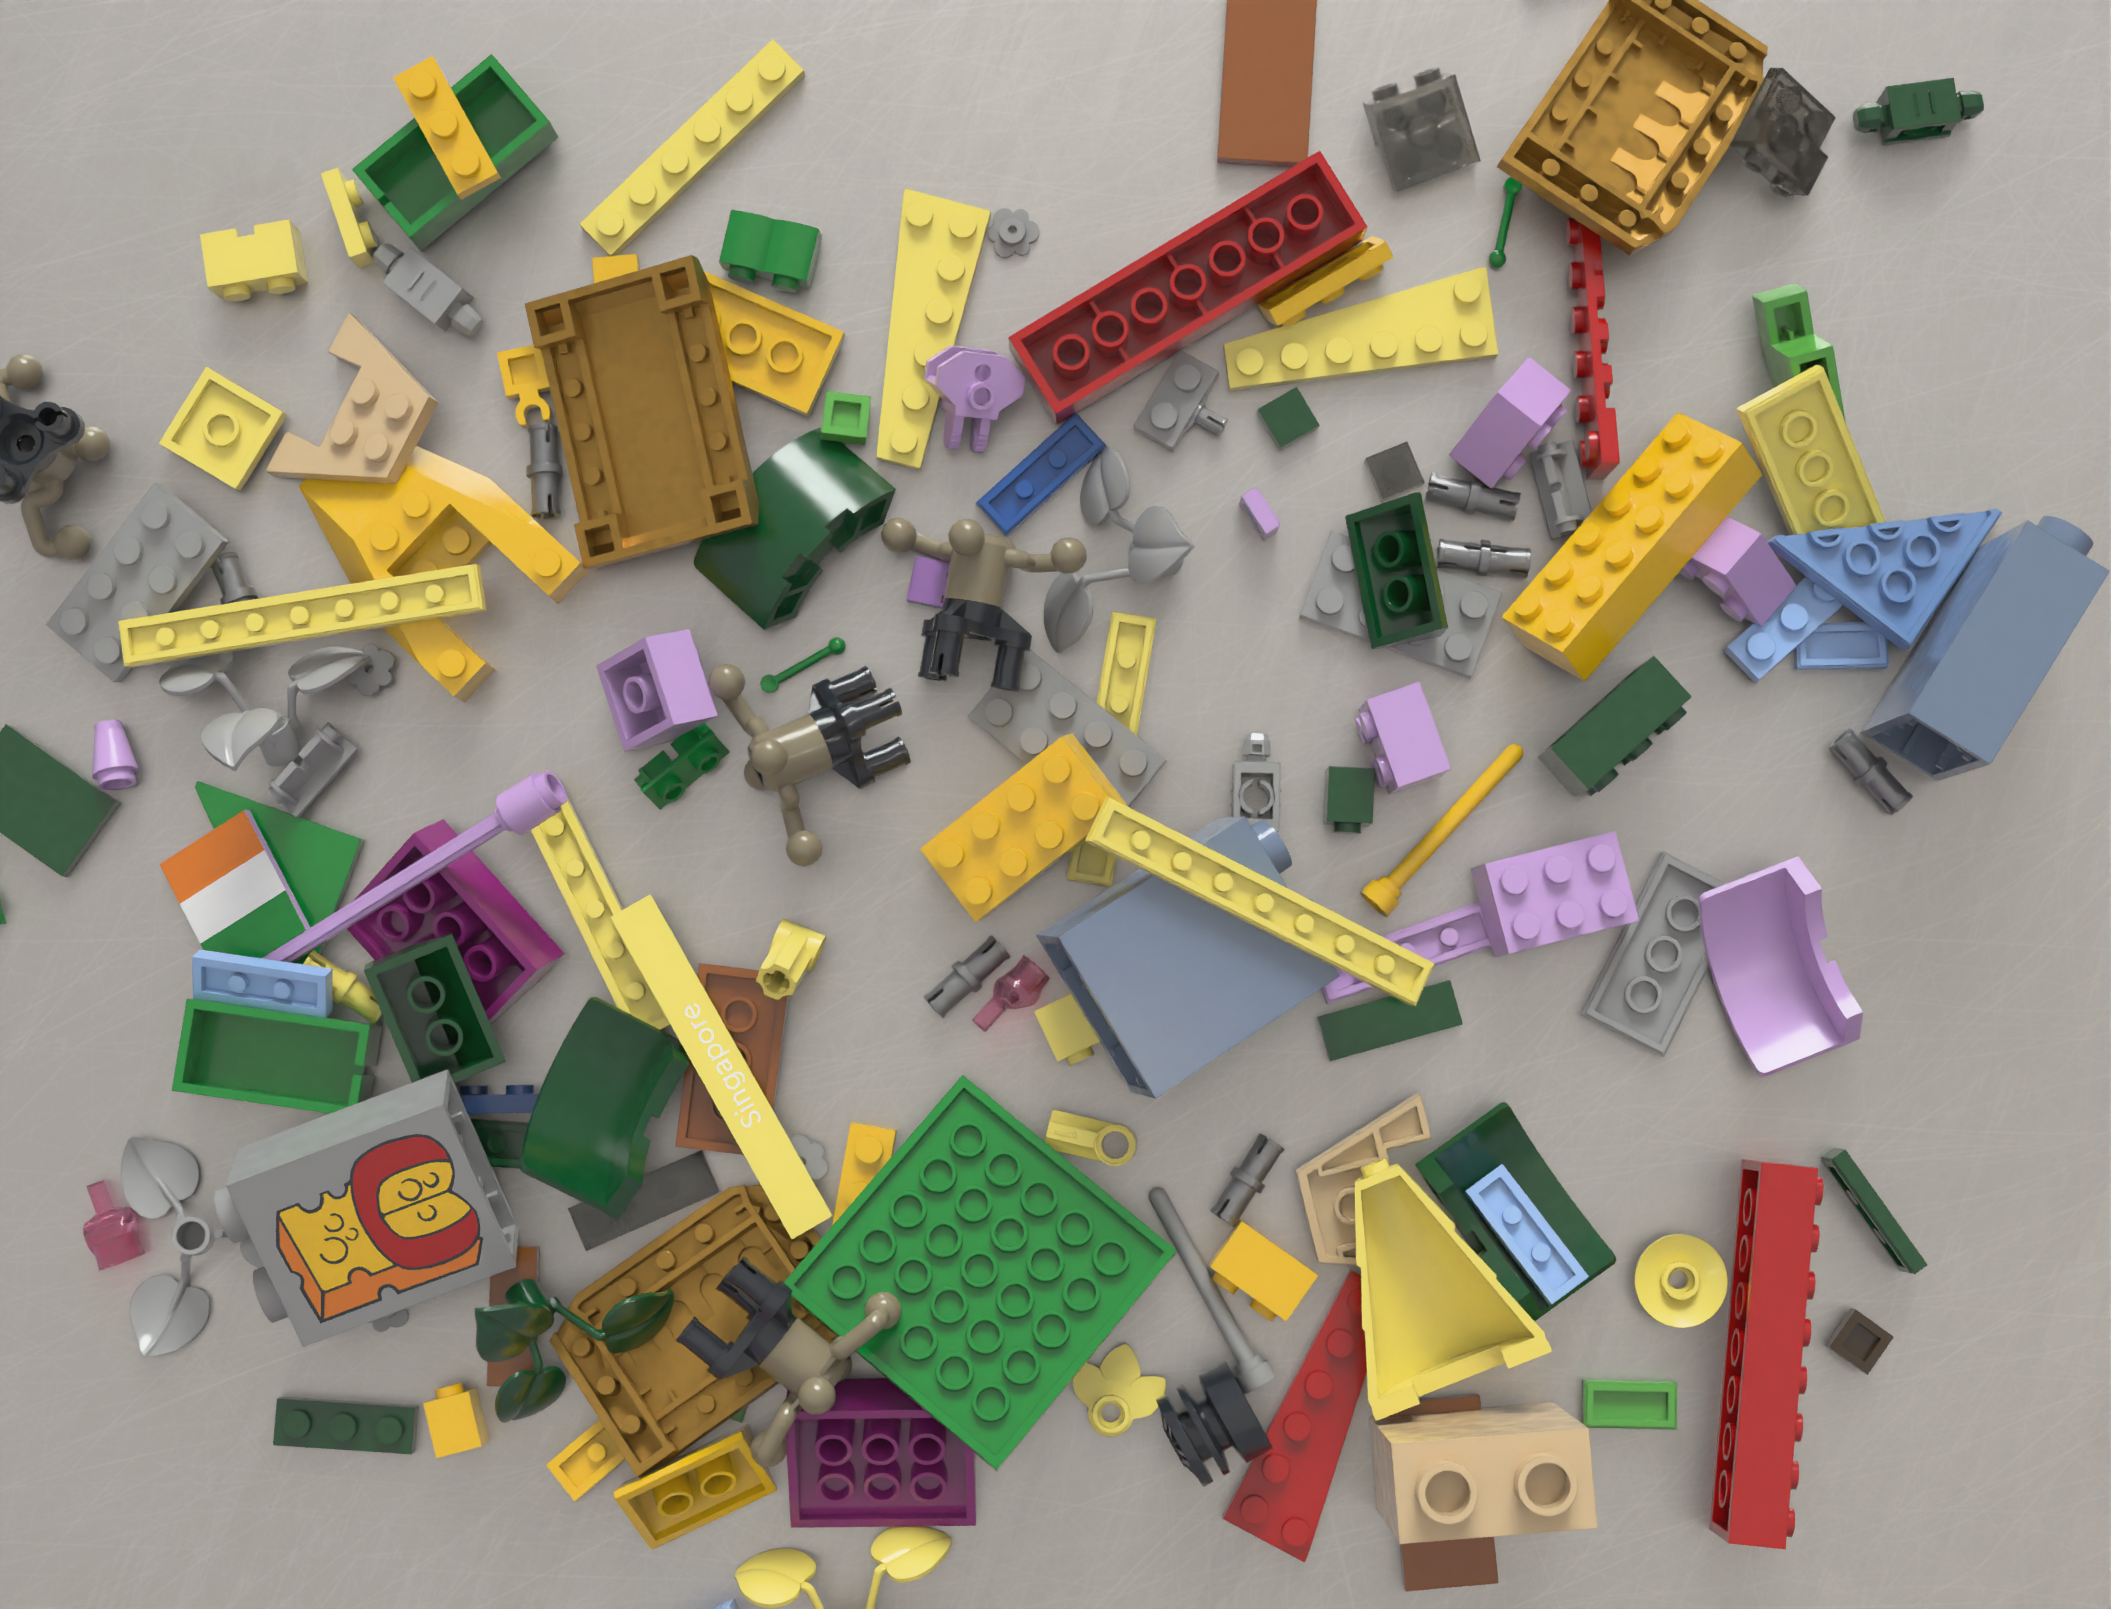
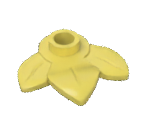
M1122 1344L1110 1351L1103 1359L1099 1368L1093 1364L1086 1363L1073 1378L1074 1392L1078 1399L1088 1407V1420L1092 1428L1099 1434L1108 1437L1123 1434L1131 1426L1133 1419L1151 1415L1158 1408L1156 1399L1163 1396L1166 1389L1165 1378L1159 1376H1140L1141 1370L1137 1357L1128 1344ZM1108 1404H1114L1120 1410L1118 1418L1113 1421H1108L1102 1416V1409Z

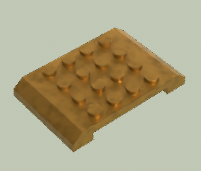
M693 255L525 303L534 348L542 350L580 523L574 524L584 569H595L758 525L759 501L709 281L697 257Z

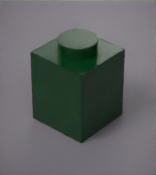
M1329 766L1325 770L1323 825H1334L1333 833L1361 834V826L1369 827L1373 824L1375 768Z

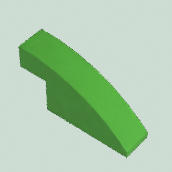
M1794 283L1752 295L1761 344L1773 388L1809 368L1819 365L1825 370L1845 420L1833 345L1814 334L1807 290Z

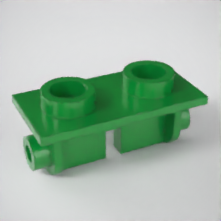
M706 723L679 736L670 744L679 755L673 761L662 750L647 764L638 769L640 774L634 781L660 810L668 803L679 799L687 787L703 774L714 770L719 765L721 759L730 753Z

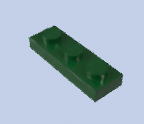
M279 1397L276 1403L273 1445L413 1454L416 1448L419 1406Z

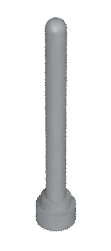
M1160 1187L1153 1188L1149 1192V1200L1238 1363L1235 1369L1239 1375L1235 1379L1242 1392L1246 1394L1261 1387L1276 1377L1268 1360L1263 1361L1259 1354L1254 1355L1216 1283L1211 1279L1210 1272L1166 1191Z

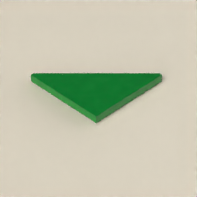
M196 782L195 789L213 829L243 810H250L310 928L339 910L363 846V839L301 817L296 818L290 813L203 782ZM326 942L314 950L322 955ZM312 951L293 963L303 964Z

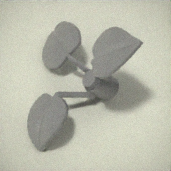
M1104 447L1090 465L1082 483L1080 503L1083 514L1089 522L1100 525L1110 517L1113 523L1133 533V541L1128 552V568L1082 576L1079 580L1075 573H1061L1053 581L1044 603V625L1051 646L1057 653L1061 654L1064 649L1078 642L1090 625L1093 616V598L1090 591L1086 588L1089 584L1124 577H1132L1135 582L1140 584H1150L1164 575H1175L1180 570L1183 559L1195 548L1194 544L1181 531L1172 514L1163 507L1151 506L1147 508L1137 519L1135 525L1120 516L1118 509L1123 507L1129 498L1130 479L1124 461L1117 451L1110 447Z
M336 646L317 649L303 656L288 671V675L293 682L287 687V717L282 716L279 711H273L268 708H257L254 710L249 708L233 683L223 673L236 663L232 652L178 660L161 675L159 684L162 690L169 695L187 696L202 691L211 685L214 680L220 682L242 711V714H225L204 728L201 733V741L206 751L222 765L237 771L245 757L259 745L268 765L282 766L295 760L301 751L293 729L300 726L296 714L297 693L300 691L303 694H312L327 689L372 659L366 652Z
M131 1137L125 1146L121 1162V1181L125 1198L135 1212L148 1219L161 1218L173 1207L176 1212L177 1223L172 1230V1243L182 1253L180 1257L182 1262L180 1282L169 1275L153 1276L136 1288L130 1302V1320L138 1340L140 1352L144 1357H156L182 1348L203 1330L209 1318L210 1300L204 1290L187 1286L190 1280L192 1256H199L208 1252L212 1248L215 1239L228 1237L223 1229H213L212 1225L206 1220L197 1217H186L184 1208L180 1203L181 1200L192 1196L199 1184L200 1170L194 1156L182 1146L171 1142ZM251 1238L241 1241L240 1250L244 1259L257 1268L264 1267Z

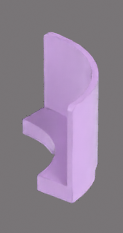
M1799 856L1700 895V927L1714 984L1735 1035L1758 1075L1762 1077L1771 1075L1860 1039L1863 1011L1851 994L1836 960L1826 961L1820 943L1821 939L1828 937L1822 910V888Z

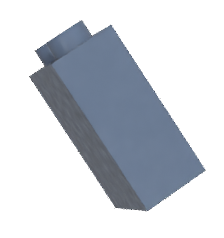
M2043 516L2038 525L2027 520L1979 547L1933 614L1860 733L1937 781L1990 765L2110 572L2087 557L2093 546L2092 539L2081 529L2065 520L2053 516Z
M1246 817L1217 818L1188 837L1287 888L1280 873L1292 866V860L1284 842L1266 821L1259 820L1251 826ZM1140 868L1036 935L1130 1092L1155 1099L1340 977L1335 967Z

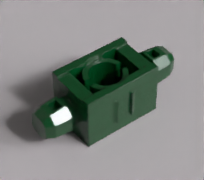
M1954 78L1886 86L1876 102L1864 104L1855 109L1853 112L1854 128L1862 133L1878 132L1880 129L1883 145L1949 137L1957 123L1974 119L1984 110L1982 94L1974 90L1958 91L1956 93Z

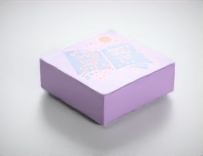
M1253 488L1242 495L1239 505L1262 540L1265 541L1275 535L1279 529L1280 522L1260 491Z

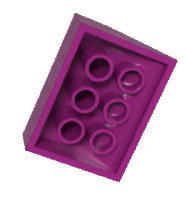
M444 819L413 833L354 900L457 837V833ZM473 851L347 928L374 960L408 946L452 933L491 1025L538 983L565 954Z
M887 1378L844 1379L834 1386L836 1394L835 1403L829 1411L824 1414L812 1415L805 1412L802 1408L786 1435L791 1528L976 1526V1454ZM787 1390L786 1398L791 1393L789 1390Z

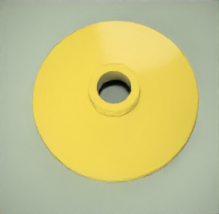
M1673 1234L1656 1240L1645 1249L1635 1268L1634 1287L1643 1309L1655 1320L1671 1327L1688 1328L1707 1321L1719 1310L1727 1292V1271L1722 1258L1710 1244L1691 1235ZM1675 1271H1681L1685 1276V1283L1680 1288H1673L1670 1284V1276Z

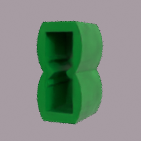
M731 210L719 264L723 270L729 271L728 277L733 280L752 284L755 278L768 279L772 281L771 286L775 289L797 293L799 287H811L822 235L818 228L772 219L750 212Z

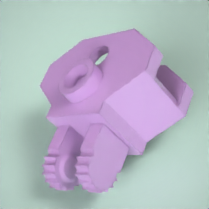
M950 345L926 361L924 380L942 398L941 409L947 411L943 443L946 448L957 449L959 447L964 418L972 417L971 449L972 451L984 452L988 442L991 420H998L1000 410L1023 396L1026 378L1008 357L998 355L992 350Z

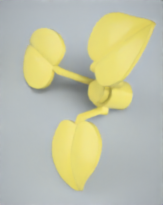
M925 1526L891 1527L882 1532L871 1546V1557L880 1565L875 1568L866 1609H875L880 1582L884 1574L888 1573L893 1581L899 1583L911 1582L922 1578L934 1570L946 1557L951 1549V1537L944 1532ZM778 1548L762 1552L743 1563L734 1574V1579L737 1581L742 1595L749 1602L759 1607L777 1608L788 1605L795 1601L802 1591L807 1594L814 1609H824L814 1587L807 1583L817 1572L816 1563L809 1555L802 1551L791 1548Z

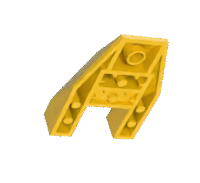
M418 446L415 447L397 484L305 479L299 485L303 496L351 584L472 565L491 544H494L556 603H559L588 573V570L584 569L583 565L489 478ZM441 618L383 627L430 675L454 697L464 703L496 670Z

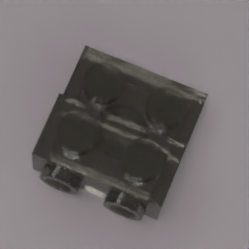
M1439 67L1415 74L1413 76L1415 84L1402 89L1398 88L1397 83L1378 87L1371 91L1373 99L1363 102L1375 145L1380 147L1393 191L1397 192L1481 161L1456 75L1448 72L1441 74Z
M1770 67L1729 147L1743 158L1742 164L1747 169L1761 174L1770 182L1769 188L1777 195L1785 198H1793L1794 195L1808 196L1828 159V156L1820 147L1836 117L1784 68Z

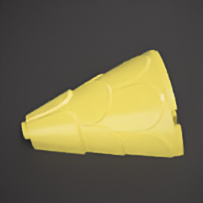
M1386 1158L1360 1168L1363 1176L1355 1180L1356 1265L1361 1268L1362 1329L1365 1331L1368 1403L1372 1407V1413L1376 1421L1420 1404L1419 1397L1503 1363H1506L1509 1369L1552 1352L1549 1342L1545 1339L1544 1331L1497 1281L1496 1274L1457 1234L1455 1223L1398 1163L1389 1166Z

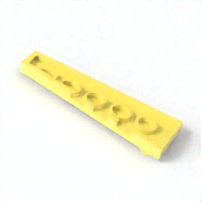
M906 188L903 194L876 457L879 461L921 472L941 397L924 380L926 361L950 345H956L990 222L991 211Z
M1486 267L1474 269L1302 320L1289 326H1282L1225 343L1223 351L1229 392L1496 358L1498 356V347Z

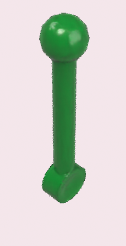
M1509 177L1503 186L1504 192L1507 194L1495 251L1489 255V263L1495 268L1502 267L1506 263L1504 247L1515 196L1522 189V184L1512 177Z
M840 637L832 638L827 647L775 676L765 675L760 681L761 688L767 693H774L778 690L779 683L831 654H842L846 648L845 641Z

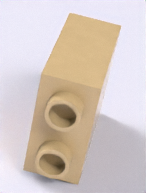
M1553 1402L1481 1407V1410L1397 1417L1387 1416L1377 1421L1374 1416H1369L1376 1509L1399 1544L1598 1529L1589 1428Z

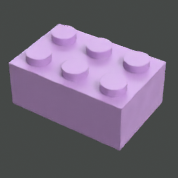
M1616 831L1471 868L1494 957L1640 921Z

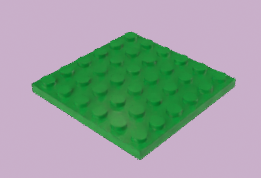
M962 1075L783 1283L793 1290L791 1298L837 1337L846 1335L866 1318L864 1312L865 1304L873 1294L888 1292L895 1295L902 1308L901 1318L898 1323L889 1329L879 1331L855 1352L995 1471H998L1176 1255L1177 1250Z

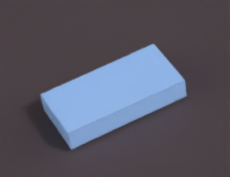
M1866 622L1823 623L1794 650V670L1881 669L1889 667L1888 639Z

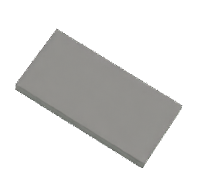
M1661 852L1635 903L1640 921L1624 925L1580 1015L1664 1057L1709 968L1700 927L1699 897L1702 893L1726 883L1666 852Z

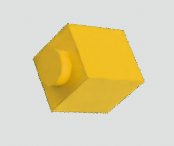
M462 1382L434 1389L436 1397L423 1403L436 1458L478 1448L490 1441L477 1387L464 1390Z

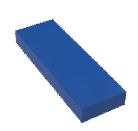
M1075 412L976 502V506L1005 537H1008L1094 460L1103 448L1106 447V444Z

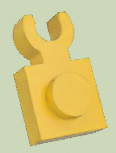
M534 345L497 352L506 397L509 400L520 398V402L515 410L518 423L523 428L529 427L527 413L532 408L541 409L543 420L546 423H551L553 419L552 410L546 401L541 398L542 392L550 391L542 350L534 348Z

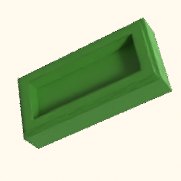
M1582 1379V1424L1588 1428L1677 1430V1382Z

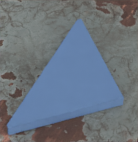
M1991 509L1984 512L1933 516L1927 519L1892 521L1845 529L1843 527L1811 531L1788 536L1778 535L1770 538L1767 542L1780 557L1897 647L1905 651L1911 648L2002 512L1998 509Z

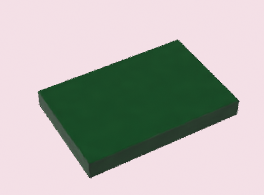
M5 724L0 731V833L59 875L67 877L120 802L11 725Z

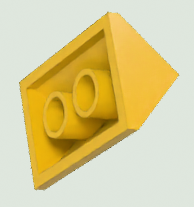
M748 1424L672 1459L664 1466L642 1478L635 1477L622 1483L613 1492L616 1502L651 1550L777 1491L769 1468L758 1465L751 1456L750 1446L754 1436Z

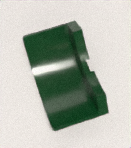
M822 428L814 429L796 438L769 457L752 473L759 501L758 525L703 539L694 558L695 568L763 630L797 616L804 598L824 571L818 564L833 548L841 553L856 539L870 530L883 525L896 491L891 484L842 442L822 440Z
M591 997L565 1037L540 1089L524 1137L520 1170L542 1183L619 1219L643 1185L645 1160L651 1140L643 1135L650 1117L660 1118L672 1092L689 1067L688 1055L680 1040L598 997Z
M1506 1102L1498 1104L1415 1164L1438 1202L1445 1207L1457 1223L1455 1227L1467 1244L1477 1255L1484 1250L1480 1258L1496 1274L1497 1281L1534 1321L1616 1262V1256L1567 1194ZM1501 1164L1504 1165L1589 1276L1551 1306L1547 1304L1464 1195L1467 1189Z

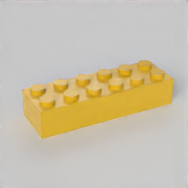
M1677 412L1503 614L1502 619L1523 646L1585 682L1762 476L1761 471L1743 443Z

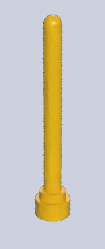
M1518 744L1509 745L1387 877L1382 875L1377 881L1372 879L1365 886L1360 894L1369 905L1384 917H1388L1399 905L1397 899L1402 895L1400 889L1523 757L1522 747Z

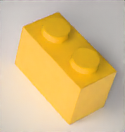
M1239 1219L1237 1226L1231 1230L1208 1263L1216 1271L1211 1279L1233 1295L1240 1288L1254 1299L1249 1306L1272 1322L1276 1315L1287 1321L1318 1275Z

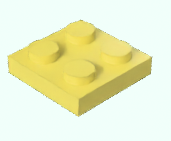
M206 367L159 444L241 492L287 415Z

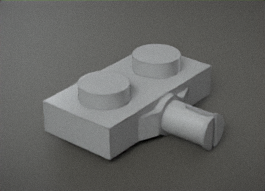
M1179 350L1133 425L1134 430L1172 452L1184 433L1196 423L1219 436L1223 431L1222 428H1225L1228 419L1206 408L1207 396L1219 377V371Z

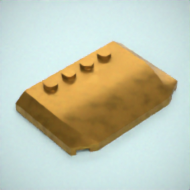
M1609 0L1498 163L1497 168L1630 256L1672 234L1765 92L1766 78L1763 77V61L1767 56L1768 46L1699 0Z
M761 1184L729 1187L576 1294L568 1307L571 1312L600 1330L602 1329V1321L606 1314L620 1301L638 1294L664 1292L671 1288L674 1293L671 1313L662 1329L646 1344L628 1352L610 1353L606 1348V1340H595L566 1318L558 1332H554L549 1341L638 1478H642L664 1466L779 1384L778 1381L759 1366L719 1381L707 1371L709 1366L684 1345L676 1341L690 1321L696 1317L699 1319V1322L724 1342L728 1343L730 1340L734 1342L749 1320L746 1318L748 1315L746 1311L721 1291L716 1290V1287L730 1269L737 1265L745 1256L748 1258V1261L776 1283L779 1280L784 1282L820 1241L821 1238L814 1228L791 1239ZM791 1298L792 1314L831 1344L837 1336Z

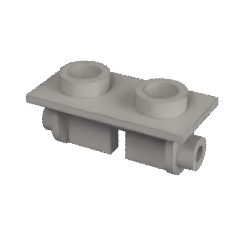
M1574 440L1559 444L1548 442L1539 445L1538 450L1529 453L1551 539L1553 540L1573 534L1590 515L1592 510Z
M329 722L322 729L317 727L314 731L316 734L298 753L299 756L293 762L291 761L275 780L271 779L268 782L270 788L266 791V794L276 803L285 806L296 818L300 817L358 751Z

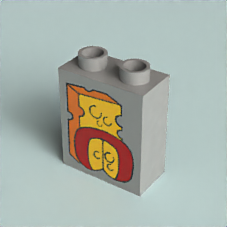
M448 1069L237 1148L226 1187L218 1189L214 1193L216 1212L227 1237L233 1243L251 1238L264 1267L253 1271V1284L258 1302L265 1316L272 1323L289 1317L303 1347L516 1267L519 1227Z

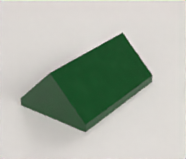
M1415 492L1346 515L1345 519L1371 648L1379 649L1441 637L1448 629V623L1421 492Z

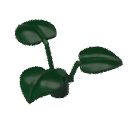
M530 1278L523 1279L508 1289L504 1297L505 1305L475 1308L477 1327L476 1349L484 1361L500 1362L509 1360L520 1355L527 1347H529L533 1360L532 1370L515 1372L500 1387L495 1399V1412L498 1419L503 1423H507L511 1420L529 1417L549 1407L562 1394L566 1385L564 1372L557 1366L543 1368V1362L536 1343L538 1336L546 1332L553 1325L555 1312L595 1340H606V1348L610 1353H624L646 1344L662 1329L672 1310L674 1302L672 1289L670 1288L664 1292L642 1293L620 1301L606 1314L602 1321V1329L600 1330L594 1328L564 1307L557 1297L548 1299L538 1282Z

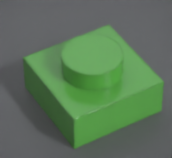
M826 391L821 439L865 445L871 396Z

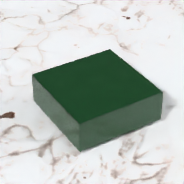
M1297 387L1257 410L1259 417L1279 450L1315 431L1320 426Z

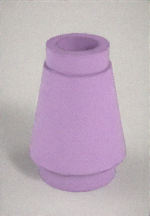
M105 720L94 725L92 778L98 780V787L102 790H120L136 784L135 775L139 772V768L122 722L120 720Z

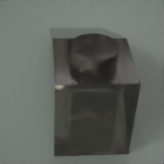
M700 1150L643 1175V1185L619 1219L583 1202L568 1208V1211L585 1250L589 1251L720 1192V1189L703 1150Z

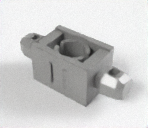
M383 243L374 252L372 258L375 264L387 274L382 283L446 332L450 326H453L465 335L474 336L483 325L481 315L468 305L473 296L410 247L404 254L391 244Z
M1248 733L1244 740L1242 755L1247 757V761H1234L1232 765V789L1230 790L1232 791L1231 817H1240V811L1249 817L1253 814V809L1246 806L1243 800V793L1245 789L1253 785L1254 779L1246 781L1241 787V777H1271L1270 783L1263 779H1260L1258 782V787L1264 789L1268 796L1267 806L1258 811V817L1266 814L1270 809V819L1247 820L1251 826L1259 820H1264L1278 833L1281 806V762H1266V757L1271 756L1270 740L1267 734Z

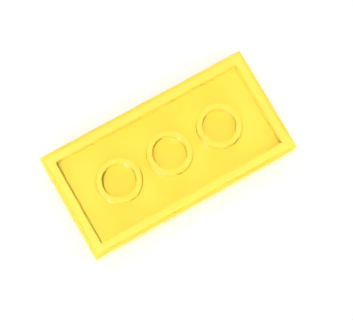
M1815 365L1736 408L1789 535L1843 527L1844 529L1886 522L1823 367Z

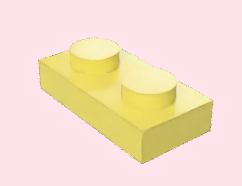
M339 168L321 173L349 258L359 269L374 264L372 248L377 247L378 242L368 220L362 222L358 206L364 205V201L355 179L348 180Z

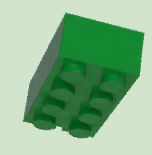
M492 54L454 84L451 89L498 171L500 179L461 200L415 117L352 169L420 251L558 138L550 121Z
M187 998L172 1091L330 1114L371 1098L374 1075L365 1073L367 1066H376L382 1025Z

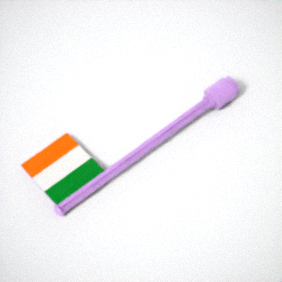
M548 770L541 774L538 772L532 773L497 795L495 813L311 928L250 810H243L159 865L203 950L293 963L503 831H514L519 835H524L559 813L561 805L565 804L568 798L563 784L554 773Z

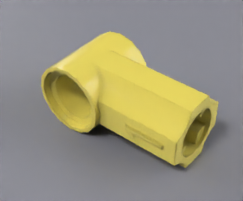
M783 918L772 940L768 956L760 967L756 979L762 986L764 994L777 1000L786 995L793 996L804 974L813 971L824 946L826 935Z
M1057 1109L1052 1110L1045 1143L1055 1151L1100 1161L1109 1166L1125 1164L1135 1155L1138 1140L1135 1132L1129 1126ZM1118 1131L1127 1137L1129 1148L1124 1156L1113 1157L1105 1151L1104 1139L1108 1133Z

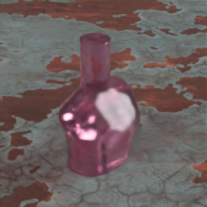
M1022 955L1018 963L994 983L993 997L972 1021L981 1030L986 1032L1006 1009H1020L1034 1005L1040 998V993L1049 982L1050 977L1032 960Z
M105 1180L86 1186L96 1214L84 1224L83 1235L88 1248L95 1255L99 1271L145 1254L138 1235V1221L135 1211L127 1206L114 1207Z

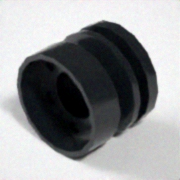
M1226 1361L1199 1375L1205 1397L1196 1401L1185 1386L1181 1385L1176 1388L1185 1405V1408L1178 1412L1167 1394L1156 1399L1160 1408L1162 1427L1183 1466L1187 1467L1198 1478L1203 1487L1214 1482L1205 1464V1461L1212 1457L1223 1475L1230 1473L1229 1464L1224 1453L1230 1447H1233L1246 1463L1273 1449Z

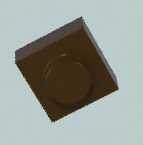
M1851 1308L1825 1346L1859 1371L1868 1375L1894 1336L1856 1309Z

